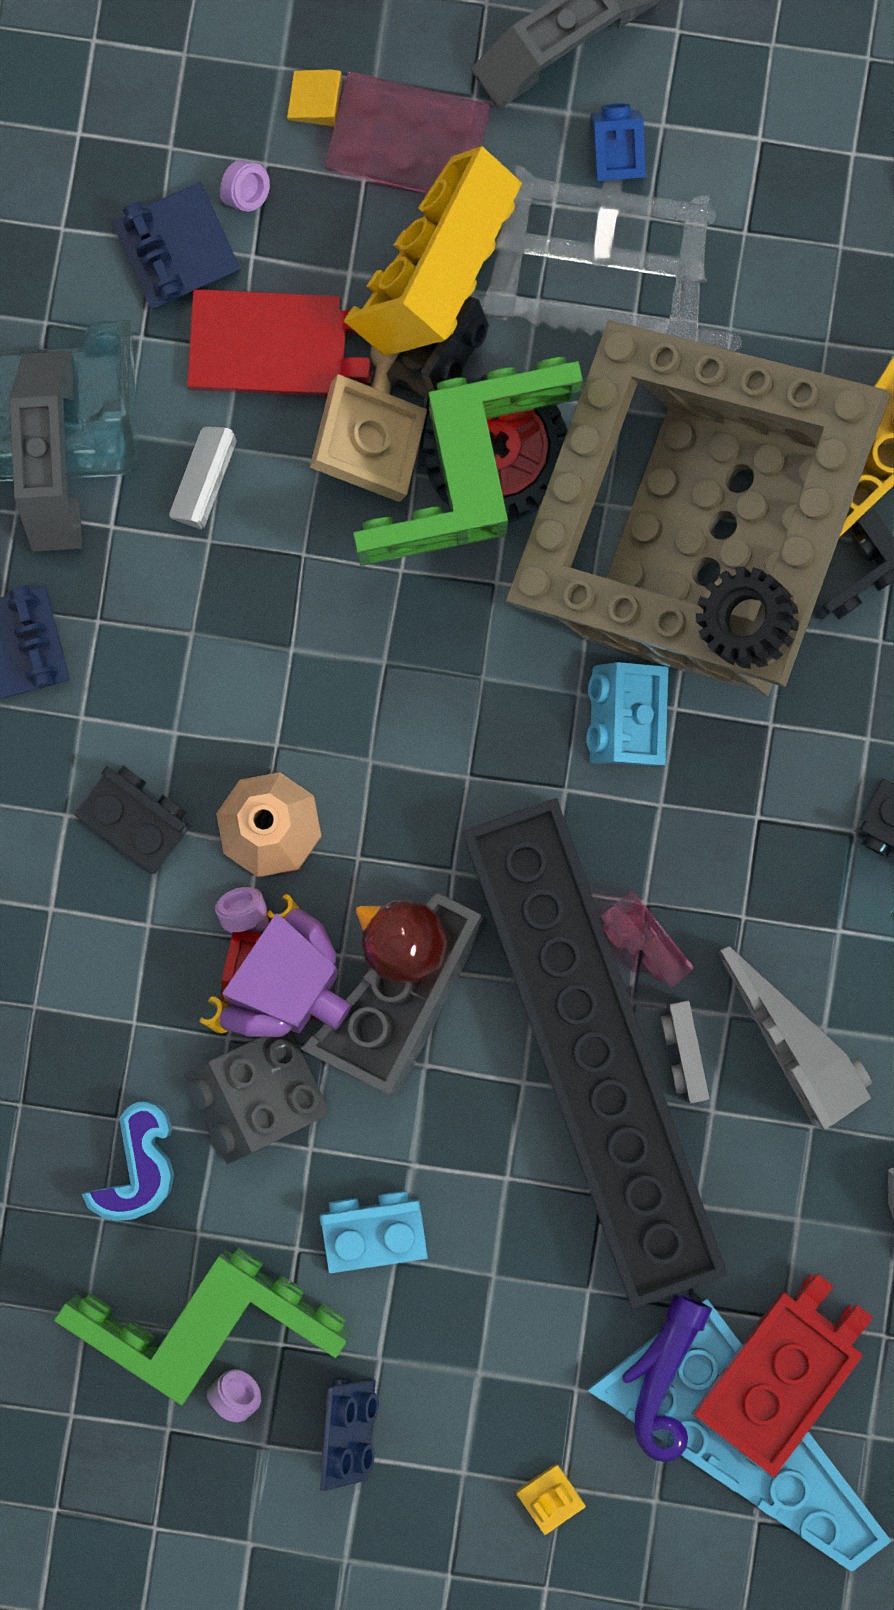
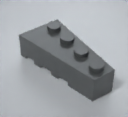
M436 892L396 938L392 947L378 963H375L364 975V979L347 997L345 1001L352 1006L340 1026L334 1030L327 1024H324L301 1050L388 1095L398 1097L488 919Z

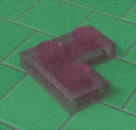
M633 890L601 915L606 922L603 930L609 940L619 950L626 948L632 956L641 949L646 955L643 958L644 965L659 982L665 979L672 988L694 968Z

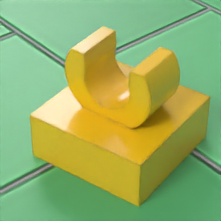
M557 1462L516 1490L517 1496L544 1535L586 1507L584 1501Z

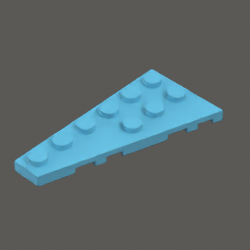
M706 1297L703 1298L701 1302L712 1308L711 1314L704 1330L699 1331L656 1416L672 1417L681 1422L686 1428L688 1443L682 1454L683 1457L734 1492L739 1493L763 1512L775 1518L800 1535L801 1538L853 1572L892 1541L809 1432H807L774 1478L766 1474L691 1414L742 1345ZM659 1333L587 1388L590 1393L621 1412L632 1422H635L637 1402L646 1373L631 1383H625L622 1380V1375L643 1356ZM659 1429L653 1432L655 1437L667 1445L674 1441L673 1433L667 1429Z

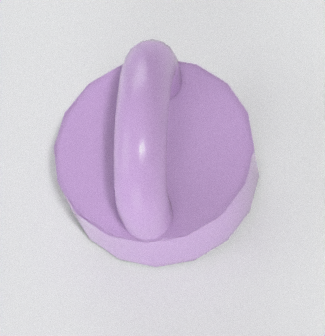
M246 160L232 163L223 174L221 181L220 198L222 202L230 207L246 212L258 209L265 202L270 189V178L267 171L260 164Z
M253 887L235 888L225 893L215 905V912L220 925L231 934L232 932L242 931L262 933L269 924L264 898L261 892Z
M231 1369L225 1371L212 1383L207 1390V1399L221 1417L237 1423L245 1421L259 1408L261 1391L257 1382L249 1374L241 1370Z

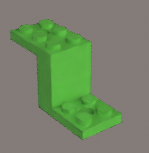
M556 357L538 362L536 364L537 370L517 374L516 368L509 367L487 373V380L467 384L466 378H454L438 383V390L429 392V412L451 512L443 513L442 507H430L413 512V520L393 524L392 517H382L362 523L363 530L353 532L360 566L506 536L508 518L487 419L579 400L583 383L579 361L567 363L565 357Z
M237 1248L234 1253L225 1249L219 1255L159 1348L151 1344L155 1337L149 1331L132 1321L127 1326H124L110 1316L113 1309L92 1294H88L86 1298H82L78 1294L65 1303L54 1320L181 1406L195 1388L250 1302L334 1358H337L350 1334V1330L344 1327L347 1319L324 1303H321L319 1308L316 1309L301 1299L305 1292L302 1288L281 1275L274 1281L259 1270L263 1263L241 1248Z

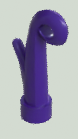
M680 1293L674 1294L666 1313L668 1318L659 1335L643 1356L622 1375V1380L625 1383H631L646 1373L635 1411L634 1431L637 1443L645 1454L661 1462L677 1459L687 1447L688 1435L682 1423L672 1417L656 1415L698 1332L704 1330L712 1308L705 1303ZM659 1429H667L673 1433L674 1441L668 1446L660 1445L655 1441L653 1432Z

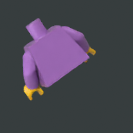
M285 894L281 897L288 906L283 913L273 914L271 910L267 912L271 919L270 923L223 991L225 1001L232 1006L227 1005L217 997L209 998L208 1002L218 1008L217 1013L209 1020L201 1017L200 1022L216 1033L230 1031L247 1037H282L289 1031L300 1033L312 1015L336 1030L348 1014L352 1005L329 990L338 976L337 968L334 965L337 953L325 927L320 921L300 909L290 895Z

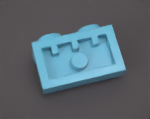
M621 662L594 666L588 684V696L591 701V725L587 731L586 743L590 751V763L664 766L666 762L668 667Z
M399 1191L378 1195L379 1204L359 1207L358 1198L329 1202L330 1211L322 1212L319 1215L329 1274L428 1259L419 1198L409 1199L408 1191Z

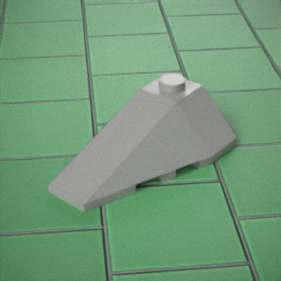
M730 946L717 951L718 956L813 1126L826 1129L871 1099L866 1087L871 1085L872 1081L858 1058L850 1061L847 1054Z

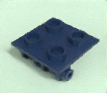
M201 182L145 207L142 206L141 202L132 203L123 209L125 216L112 221L152 310L192 293L193 289H201L241 271Z
M28 586L18 587L10 590V595L0 597V699L70 681L46 586L29 589Z
M334 1377L332 1386L327 1387L326 1417L324 1418L325 1432L323 1433L324 1443L320 1469H322L321 1491L368 1480V1473L373 1467L375 1458L374 1447L371 1444L372 1423L377 1417L379 1408L378 1396L375 1394L376 1380L370 1379L352 1383L353 1379Z

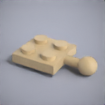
M371 346L370 357L376 367L371 387L339 374L331 381L309 468L400 502L408 493L427 409L390 395L392 385L386 373L399 353L385 357L376 348Z

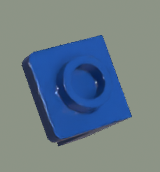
M613 103L601 106L602 112L591 113L595 176L597 181L646 177L644 120L639 110H631V105L627 103Z

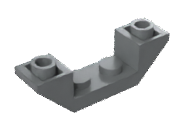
M550 0L512 25L471 67V71L499 110L538 84L539 72L613 22L618 29L622 28L659 3V0Z
M71 351L23 354L9 398L14 499L32 552L82 549L80 500L68 497L64 402H75L73 355Z

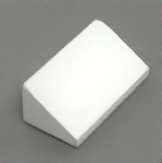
M224 427L202 428L170 510L169 516L173 520L202 530V527L205 528L237 443L233 430Z

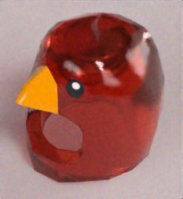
M408 898L393 900L382 906H359L356 908V914L363 930L362 947L365 961L378 976L394 983L420 982L441 967L448 941L441 918L430 906Z

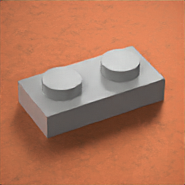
M682 1001L667 1004L668 1015L660 1016V1022L666 1046L674 1044L678 1064L670 1065L676 1095L685 1093L686 1102L688 1103L709 1100L690 1002Z

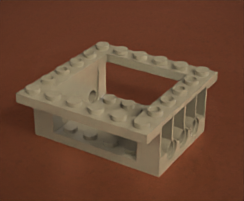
M608 320L506 601L512 606L558 619L584 639L598 646L764 696H769L773 684L786 687L890 395L885 389ZM640 383L667 408V412L607 578L573 569L571 566L636 386ZM743 470L753 471L754 480L751 487L741 493L732 492L731 482L734 476ZM727 516L736 517L737 528L733 535L727 539H716L714 532L719 520ZM711 562L719 563L720 574L727 570L732 576L736 575L735 567L744 566L750 572L755 567L763 570L767 575L773 576L793 596L790 599L797 605L798 613L793 614V617L799 622L798 631L790 630L788 635L794 641L790 648L785 644L780 646L779 651L783 656L777 661L769 656L766 658L767 666L759 668L754 663H751V669L741 668L736 663L732 665L726 662L701 639L698 631L703 628L696 623V613H703V609L697 603L700 596L708 599L711 595V592L705 588L706 586H701L698 582L699 571L704 565ZM718 577L714 584L718 586L722 583V580ZM754 599L740 602L730 615V628L732 632L738 636H749L757 632L765 620L763 604Z

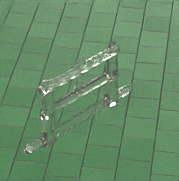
M515 165L514 176L522 182V185L513 201L515 203L514 211L503 222L499 238L496 241L494 250L498 251L487 293L486 295H481L480 292L473 291L470 297L479 299L486 318L512 320L513 316L522 317L529 320L536 327L544 321L554 330L563 324L572 333L581 327L590 336L597 330L603 333L607 321L612 320L731 351H736L741 347L742 339L735 332L711 328L698 329L700 283H707L704 272L707 225L713 224L717 219L716 210L711 206H707L710 195L697 196L690 203L621 192L623 179L603 181V188L599 189L533 178L532 173L528 169ZM532 198L599 208L595 244L526 233ZM617 212L684 222L679 257L611 247ZM523 253L676 277L669 320L516 296Z

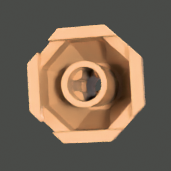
M280 772L239 780L216 813L223 854L258 878L298 871L322 837L314 795ZM271 813L274 818L271 827L264 830L259 829L260 825L256 822L260 814L268 816Z

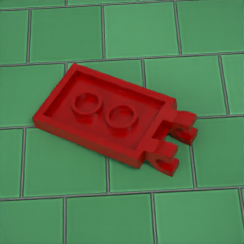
M193 289L187 385L189 390L327 397L331 381L338 374L359 383L371 385L372 364H370V358L352 357L344 359L345 335H360L344 322L351 309L341 311L340 296Z
M808 1274L798 1288L794 1299L786 1293L778 1294L691 1413L757 1467L774 1478L862 1358L863 1354L856 1350L852 1344L873 1319L870 1314L858 1305L854 1307L847 1305L835 1325L818 1313L816 1308L834 1287L819 1274L814 1276Z

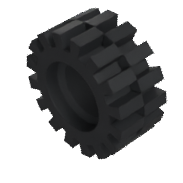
M744 566L735 567L736 575L734 576L726 570L719 574L722 580L721 584L717 586L710 581L705 587L711 592L709 598L707 599L702 596L699 598L697 605L703 609V613H696V623L703 629L698 632L701 639L708 644L707 646L713 652L732 665L736 663L741 668L751 669V663H754L759 668L767 666V657L771 656L777 661L783 656L779 651L780 646L785 644L790 648L794 641L788 634L790 630L798 631L799 622L793 617V614L798 613L797 605L790 599L793 597L790 592L773 576L767 575L761 569L753 567L752 572H750ZM754 599L760 601L765 608L763 625L752 635H735L730 628V615L733 609L745 600Z

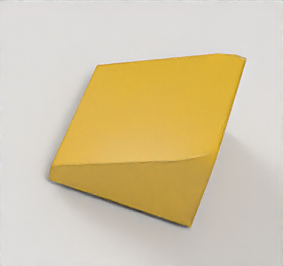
M332 69L294 71L287 120L336 127L342 86V72Z

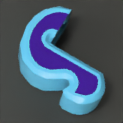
M151 1101L136 1102L130 1105L119 1118L130 1184L87 1191L81 1194L88 1209L104 1219L114 1221L135 1219L155 1211L171 1193L174 1179L170 1158L155 1144L156 1137L163 1139L170 1136L172 1126L168 1113L157 1103Z

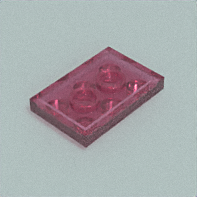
M348 71L325 168L329 171L428 193L452 156L482 146L490 113V104Z

